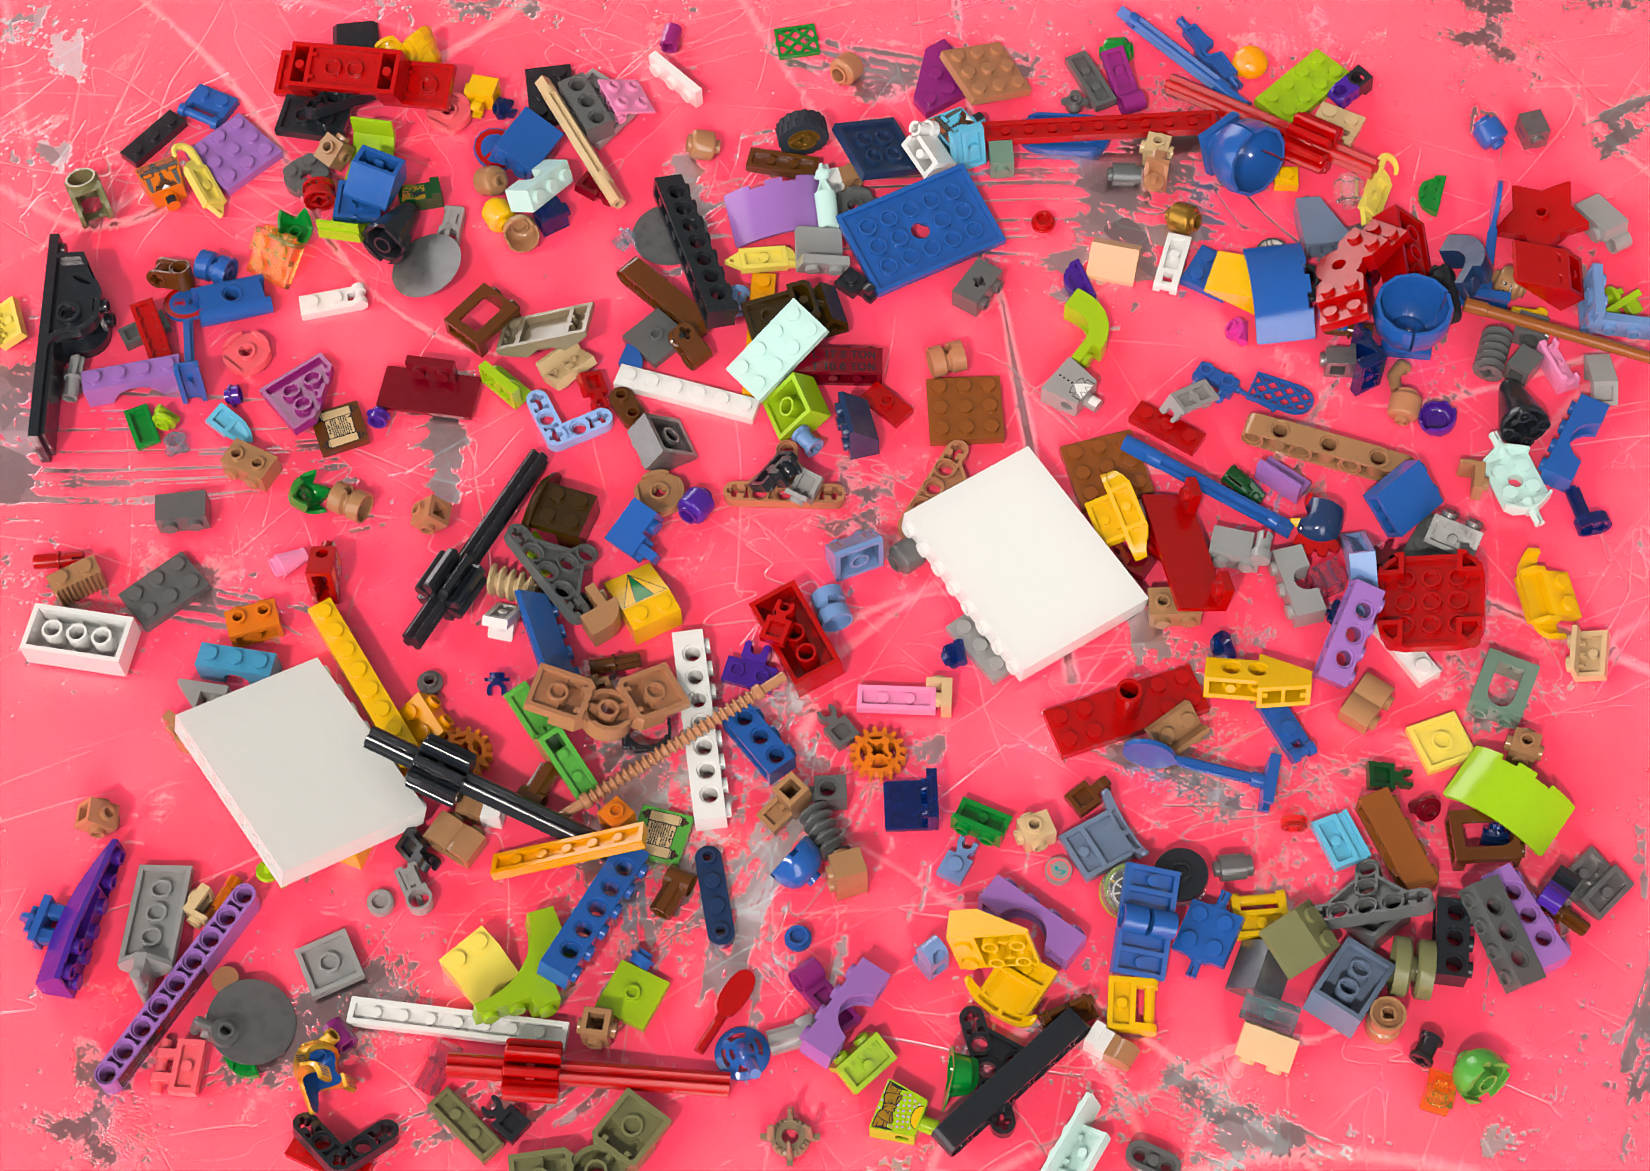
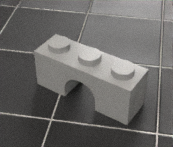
M1302 544L1272 550L1271 561L1267 567L1270 576H1274L1277 582L1275 587L1278 597L1283 598L1286 619L1291 620L1293 628L1323 622L1327 608L1319 588L1303 589L1295 583L1297 580L1307 578L1310 567Z

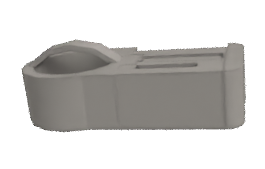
M446 205L444 206L445 213L442 225H439L436 234L456 236L455 241L460 246L466 219L465 209L462 206Z
M415 861L410 862L405 869L402 866L396 868L394 873L404 894L409 911L416 916H423L431 912L435 904L434 898L426 882L422 880L417 863ZM421 895L429 896V900L425 905ZM414 898H416L419 907L411 905Z

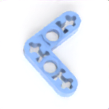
M533 390L526 397L528 410L547 447L553 452L563 451L610 431L614 424L612 413L606 408L595 409L562 423L548 395L544 391ZM535 400H539L542 403L543 409L540 411L537 403L534 402ZM547 416L554 419L548 425L541 423L542 418ZM603 418V420H606V422L602 423L601 421H598V419ZM589 422H591L594 428L590 429ZM577 426H584L586 428L582 434L574 433L573 429ZM553 431H555L561 441L556 442V440H553Z

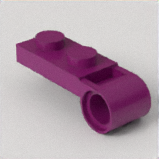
M1123 45L1102 51L1099 55L1112 92L1117 98V106L1120 113L1132 114L1145 110L1147 107L1145 95L1136 85Z
M814 957L808 958L788 973L792 985L816 1013L822 1004L827 1006L832 1000L829 997L834 987L825 978L824 968ZM852 1007L847 1008L838 1016L839 1026L844 1035L861 1024L862 1017Z

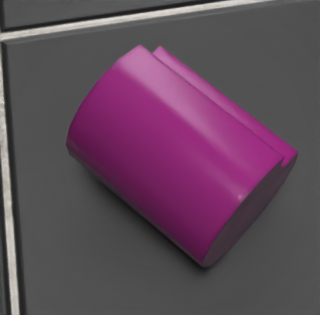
M671 22L664 25L659 43L663 52L669 54L677 52L682 35L681 26Z
M340 1017L331 1019L323 1026L322 1034L328 1028L334 1029L339 1034L340 1040L334 1045L338 1049L339 1054L348 1052L356 1045L357 1037Z

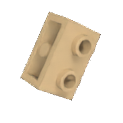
M1245 1019L1234 1054L1239 1056L1238 1060L1252 1066H1254L1255 1062L1266 1065V1071L1281 1076L1282 1072L1289 1074L1300 1041L1299 1038Z

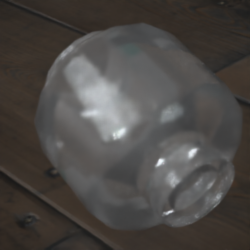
M1342 173L1333 182L1334 202L1342 206L1343 209H1355L1364 194V181L1356 173Z

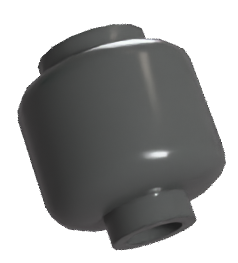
M904 537L889 549L888 562L897 573L910 574L921 567L926 561V558H923L918 553L917 543L912 538Z

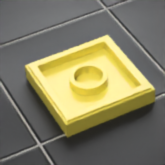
M1455 711L1408 726L1405 729V733L1428 776L1462 765L1474 749Z

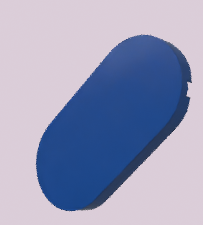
M1035 112L1028 115V118L1026 119L1083 117L1095 115ZM1111 140L1021 145L1026 150L1036 154L1090 157L1103 153L1109 147Z

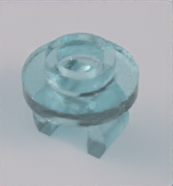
M620 227L618 229L620 235L611 242L617 249L623 252L628 248L629 244L632 246L637 244L635 241L637 236L628 227L625 229Z

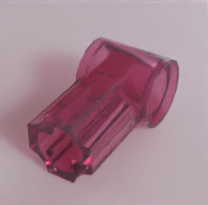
M440 1037L436 1038L429 1049L428 1061L414 1083L415 1087L424 1094L436 1097L447 1079L446 1064L448 1052L464 1053L463 1048Z

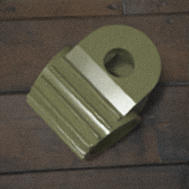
M79 167V169L68 173V176L64 178V185L83 229L90 226L89 222L107 216L108 219L115 218L96 171L92 168ZM91 197H98L103 207L97 212L85 213L81 205L82 202Z

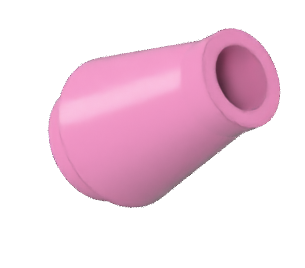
M303 547L297 550L274 554L273 558L269 559V565L277 578L281 576L285 578L303 563L307 562L308 555Z

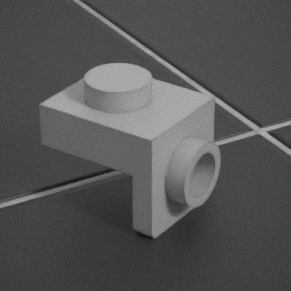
M801 467L802 473L796 475L790 489L786 488L784 492L791 495L790 501L800 506H803L804 502L812 505L825 478Z

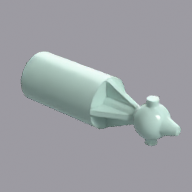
M819 163L814 176L815 180L820 181L817 192L814 194L818 227L839 229V224L835 217L838 215L836 192L827 181L831 171L826 169L823 163Z

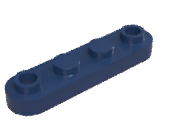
M704 846L696 852L695 864L708 940L713 947L726 949L735 940V930L722 856L716 847ZM707 855H711L713 857L709 861L704 860V857ZM720 929L726 931L723 935H718L716 932Z

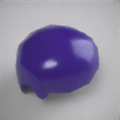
M1446 400L1426 403L1419 412V426L1429 436L1442 437L1447 435L1456 425L1457 410Z

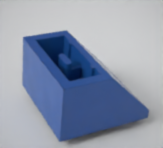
M362 145L352 160L343 196L386 212L407 179L406 160Z

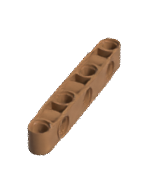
M1259 413L1248 414L1241 434V440L1250 446L1374 481L1382 480L1403 461L1415 460L1410 455Z

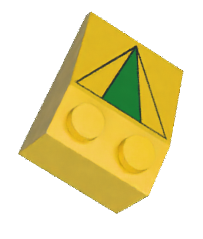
M650 563L604 583L610 598L616 596L621 618L636 645L683 624L681 609Z

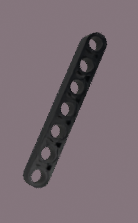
M1071 1007L1066 1009L934 1129L931 1137L950 1157L958 1154L1080 1043L1091 1030V1026Z

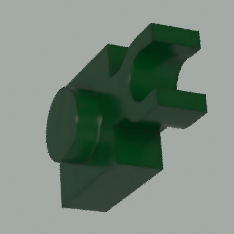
M1368 761L1365 764L1366 790L1378 791L1388 787L1390 792H1393L1396 786L1405 790H1410L1414 786L1413 782H1406L1403 779V776L1410 777L1413 774V770L1403 769L1400 772L1395 771L1394 763Z

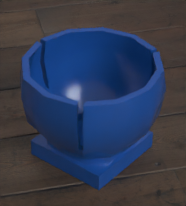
M1234 111L1198 135L1205 173L1210 176L1215 174L1222 186L1228 191L1250 197L1264 191L1276 178L1283 163V160L1263 151L1265 150L1280 158H1284L1285 141L1280 131L1272 124L1252 118L1240 120L1239 114Z
M1417 273L1396 275L1380 287L1372 307V317L1376 332L1381 337L1380 356L1430 361L1432 347L1443 340L1454 315L1451 295L1436 279Z

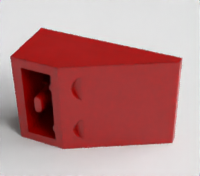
M1518 240L1512 241L1511 256L1513 259L1514 282L1560 311L1585 300L1582 260L1567 249Z

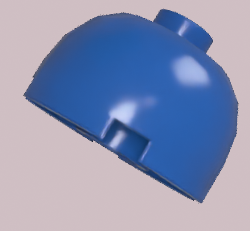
M806 835L774 869L770 876L784 887L790 889H799L806 883L811 887L821 876L818 872L822 865L820 849Z

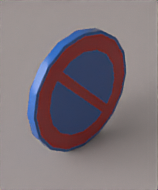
M488 128L480 132L475 138L473 146L474 155L481 165L499 166L504 171L509 169L505 165L497 163L494 157L491 156L495 143L506 130Z

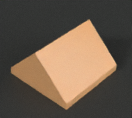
M1095 237L1091 244L1086 271L1088 278L1133 287L1142 246Z

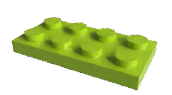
M1316 48L1257 96L1254 100V105L1264 112L1292 123L1293 117L1297 112L1310 113L1325 101L1332 86L1349 71Z

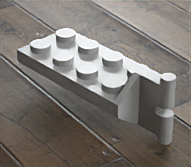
M139 865L117 965L120 970L129 973L144 1005L153 995L156 978L170 973L176 964L186 916L182 908L187 903L191 892L195 872L193 866Z

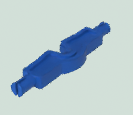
M1184 16L1179 17L1176 23L1182 29V37L1194 49V56L1229 82L1236 91L1241 90L1243 83L1237 78V70L1230 63L1224 52L1218 51L1208 54L1207 52L1213 49V40L1196 23L1190 25Z

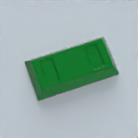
M147 403L123 411L138 451L161 443Z

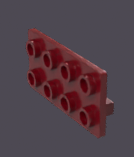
M414 355L406 356V368L387 366L376 406L392 411L472 420L482 384L481 377L458 374L454 360Z

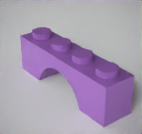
M179 354L81 371L83 393L91 408L115 403L120 393L137 387L152 388L162 394L178 392L179 388L173 371V363L182 362Z
M997 874L978 897L977 909L1004 920L1021 918L1036 924L1045 937L1044 956L1065 971H1067L1085 948L1087 936L1079 926L1075 924L1070 925L1064 921L1056 910L1052 908L1047 909L1041 905L1036 896L1031 893L1026 894L1018 889L1017 884L1010 878L1006 877L1004 879Z
M862 957L857 965L853 963L844 976L846 981L843 985L838 983L831 992L829 998L832 1000L827 1006L822 1004L814 1017L816 1022L812 1027L807 1025L801 1033L799 1039L802 1043L799 1052L827 1070L842 1050L846 1039L839 1026L838 1016L844 1010L853 1006L873 1007L886 989L891 975Z

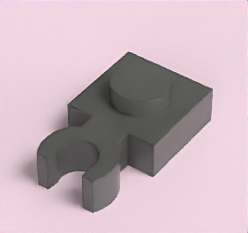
M829 704L828 711L831 715L825 717L818 711L817 720L820 724L826 726L823 728L824 734L837 751L840 752L854 743L855 736H860V733L846 715L838 718L836 708Z

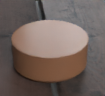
M223 966L213 973L211 983L218 993L227 985L239 981L241 978L233 967Z

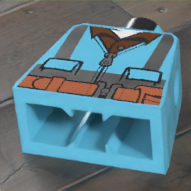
M961 107L927 119L934 120L939 124L940 133L938 138L949 154V131L954 133L958 131V128L979 121L986 122L981 112L969 116Z

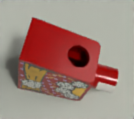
M329 540L323 541L321 546L310 548L305 576L313 604H318L328 598H331L334 604H339L342 565L336 544ZM323 576L327 577L326 582L323 581Z

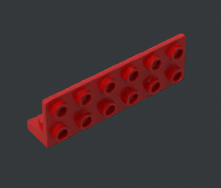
M1186 477L1183 487L1179 490V495L1143 494L1141 501L1177 611H1227L1235 588L1229 571H1219L1216 574L1196 516L1197 508L1203 496L1196 477Z

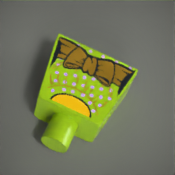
M888 1078L869 1126V1136L914 1145L919 1132L931 1136L934 1129L940 1124V1120L926 1116L928 1100Z

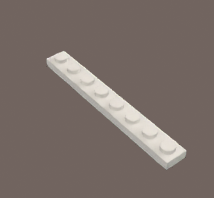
M358 996L351 997L346 1019L348 1026L506 1045V1040L509 1037L561 1041L563 1043V1052H566L570 1031L569 1022L511 1015L502 1017L492 1024L486 1025L482 1023L476 1025L472 1017L473 1010Z

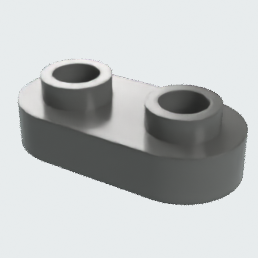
M1135 1140L1126 1149V1163L1135 1171H1162V1166L1170 1167L1171 1171H1181V1162L1175 1154L1149 1142ZM1142 1154L1145 1159L1137 1161L1134 1155Z

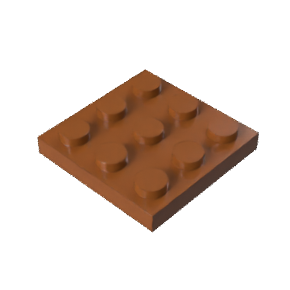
M1000 376L926 379L930 446H947L953 440H962L967 445L1004 443Z
M1131 429L1059 447V454L1082 514L1087 513L1085 503L1107 494L1100 475L1112 470L1123 474L1130 480L1138 500L1141 499L1143 494H1154V488L1144 462L1120 450L1127 434L1133 436Z

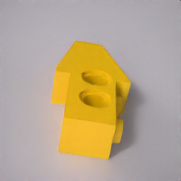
M1259 654V661L1206 657L1203 697L1256 701V708L1310 705L1312 671L1263 654Z

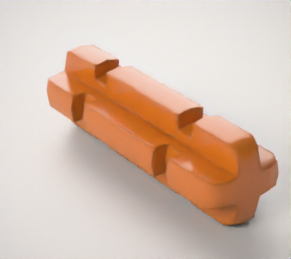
M231 874L225 881L226 886L221 888L211 904L213 907L209 908L205 914L209 921L233 889L243 883L242 879L238 876Z

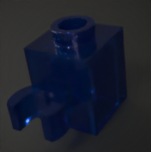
M557 195L538 210L532 212L533 219L544 237L570 226L568 216L571 215L570 210L565 202L561 203Z

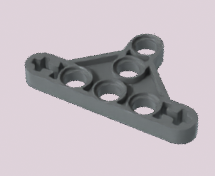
M511 524L504 536L507 546L564 618L573 625H581L580 616L590 611L588 604L580 595L583 572L594 566L598 558L596 548L585 543L573 548H567L534 538L530 531L522 524ZM532 551L538 558L531 559L526 555V552ZM580 553H587L591 560L583 559ZM566 561L570 563L572 569L564 568L560 562ZM541 570L549 571L553 577H544L541 574ZM556 589L564 590L568 596L562 597L558 595Z
M1366 859L1356 865L1354 880L1326 903L1314 906L1318 909L1330 930L1426 915L1435 909L1436 902L1430 889L1416 888L1405 890L1383 877L1379 863L1376 860ZM1375 870L1371 874L1363 875L1366 871ZM1370 888H1373V889H1374V890H1373L1372 892H1370V893L1362 894V892L1365 891V890H1367V889H1370ZM1400 903V905L1396 908H1388L1392 904ZM1366 908H1373L1370 912L1361 913ZM1340 912H1346V914L1341 917H1334L1336 914Z

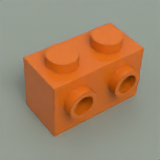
M274 598L262 599L250 605L236 606L231 610L224 611L227 630L233 647L243 648L285 636L280 612Z

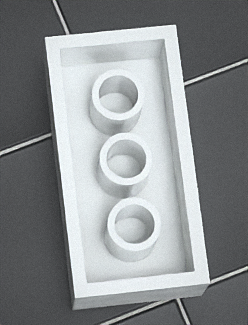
M35 603L19 648L27 662L126 677L141 630L134 617Z

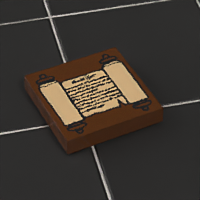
M357 400L321 411L317 424L313 425L323 458L371 444Z

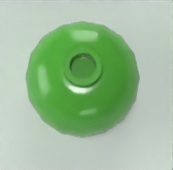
M1485 1047L1465 1050L1458 1055L1452 1072L1454 1087L1465 1102L1472 1105L1482 1103L1483 1101L1479 1097L1489 1092L1491 1098L1505 1085L1510 1076V1073L1507 1071L1510 1065L1503 1057L1491 1049Z

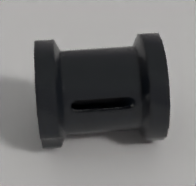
M1422 1030L1419 1034L1420 1040L1415 1050L1410 1051L1409 1058L1421 1067L1431 1068L1434 1063L1432 1059L1437 1049L1441 1048L1444 1042L1435 1033Z

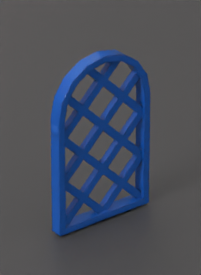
M1259 371L1251 383L1245 398L1246 400L1293 415H1302L1309 412L1314 403V397L1307 388ZM1275 383L1278 388L1271 389L1268 384ZM1264 385L1267 390L1260 392L1257 387ZM1291 388L1294 393L1287 395L1285 390ZM1281 391L1283 396L1276 397L1274 392ZM1270 394L1273 399L1266 400L1263 395ZM1306 394L1309 399L1304 400L1301 395ZM1297 396L1300 401L1293 403L1290 398ZM1286 399L1289 404L1282 405L1280 400ZM1303 405L1305 408L1298 410L1296 406Z

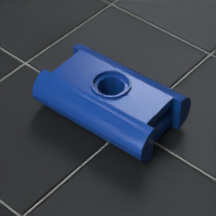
M262 273L190 289L193 305H199L201 310L199 311L201 328L274 313L271 296L265 297L264 276Z

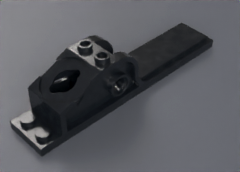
M59 233L49 235L28 427V438L41 463L51 462L52 455H55L65 365L70 362L72 355L79 354L84 358H92L104 352L111 342L112 329L116 327L115 313H111L110 302L108 299H105L84 251L68 252V246L66 243H63Z

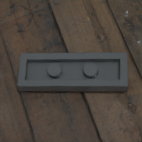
M1086 50L1065 57L1064 64L1095 112L1117 105L1116 96Z

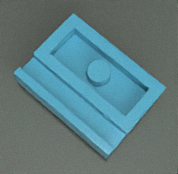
M980 121L958 128L957 132H948L950 154L956 165L963 163L966 170L987 163L984 127Z
M1347 809L1341 813H1334L1311 822L1310 828L1334 873L1371 858V853Z

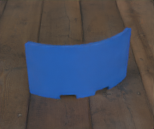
M1301 243L1243 249L1252 291L1257 343L1262 345L1316 339L1314 308H1310V299L1307 296V293L1312 292L1309 274H1305L1306 258Z

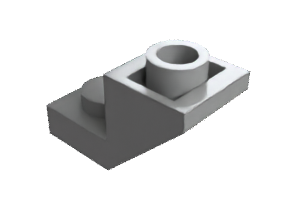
M1610 354L1584 355V380L1590 381V397L1610 406H1617L1618 378Z

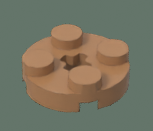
M656 469L645 473L638 485L636 483L634 488L635 498L657 512L661 517H666L679 511L677 504L685 494L683 482L677 475L675 477L669 474L667 470ZM661 489L662 493L666 492L662 497L654 496L656 490Z

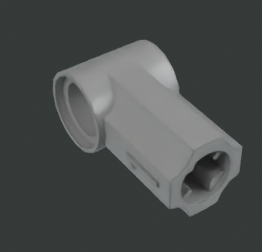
M816 1014L801 1016L793 1024L766 1031L772 1056L799 1049L802 1043L799 1037L807 1025L812 1027L816 1022L814 1018Z

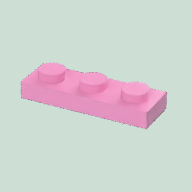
M858 684L857 713L935 715L936 687Z

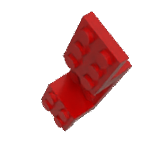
M293 41L291 50H282L273 93L281 97H286V94L315 97L321 91L373 95L384 106L449 111L457 67L454 64L411 61L402 50Z

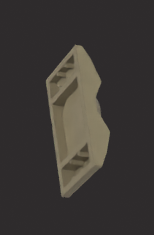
M592 301L513 318L502 328L496 352L498 355L528 358L537 350H548L551 348L566 350L579 343L588 335L595 304Z

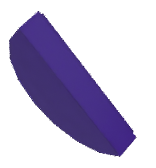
M1079 258L1070 262L1063 276L1066 291L1072 296L1076 289L1079 288L1096 299V293Z

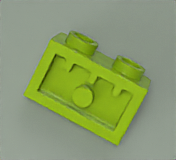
M486 360L478 366L482 383L516 410L526 402V397L531 390L503 367L492 366Z
M864 1031L852 1041L854 1045L848 1051L845 1049L840 1051L833 1061L834 1063L829 1067L832 1073H837L853 1095H857L898 1058L878 1032L867 1033Z

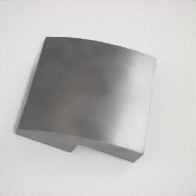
M1593 846L1588 847L1568 867L1569 870L1583 878L1568 899L1597 921L1601 920L1635 885L1616 864L1610 866Z

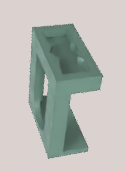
M1489 648L1465 711L1470 712L1477 718H1486L1496 722L1501 727L1516 729L1522 718L1541 666ZM1494 673L1520 682L1514 700L1507 706L1495 705L1488 697V689Z

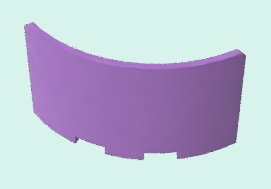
M796 175L795 180L783 181L782 177L765 180V185L750 189L748 185L723 196L736 248H742L771 236L793 232L797 226L818 227L814 194L817 192L820 181L814 179L815 175Z

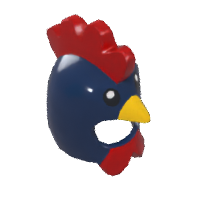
M1309 492L1304 501L1308 515L1304 518L1290 519V522L1298 530V534L1293 540V546L1302 544L1306 556H1311L1313 552H1316L1318 557L1321 558L1326 557L1329 551L1337 554L1340 551V546L1336 540L1343 528L1345 512L1337 503L1325 498L1315 497L1314 493Z

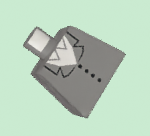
M1068 357L1041 387L1040 401L1072 416H1077L1084 407L1096 413L1103 404V400L1095 396L1097 390L1096 379L1071 357Z

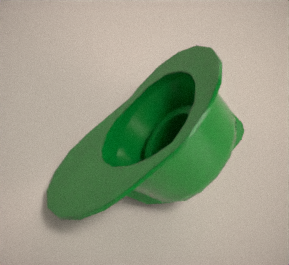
M953 1045L950 1046L948 1052L947 1081L941 1106L942 1113L945 1110L948 1098L970 1094L977 1086L979 1079L978 1060L968 1055L956 1053Z

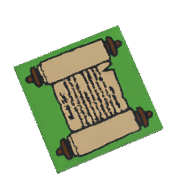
M643 804L637 823L644 822L648 828L646 848L643 849L650 853L648 861L668 866L674 863L680 866L694 824V817Z

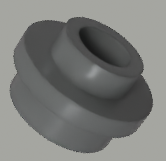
M426 671L418 677V689L422 693L436 695L443 687V678L436 671ZM434 680L432 684H426L427 681Z

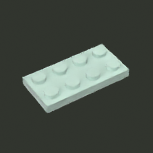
M793 298L734 359L726 370L762 403L820 343L829 331Z

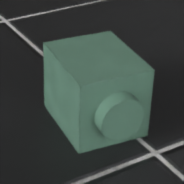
M1012 140L988 142L990 178L1014 177Z

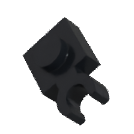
M492 1095L491 1099L496 1104L495 1109L487 1110L486 1107L482 1106L481 1111L486 1118L495 1119L491 1123L492 1128L513 1146L532 1126V1123L512 1104L504 1109L500 1098Z

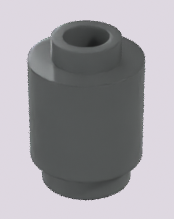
M1113 162L1112 167L1107 168V181H1111V186L1134 187L1141 184L1142 168L1141 166H1136L1135 163Z
M1244 852L1217 855L1216 861H1212L1213 875L1218 877L1220 882L1245 880L1248 876H1253L1254 865L1251 854L1245 855Z

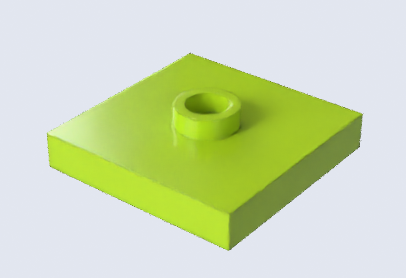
M621 960L595 1006L611 1009L614 1019L644 1033L671 985L670 982Z

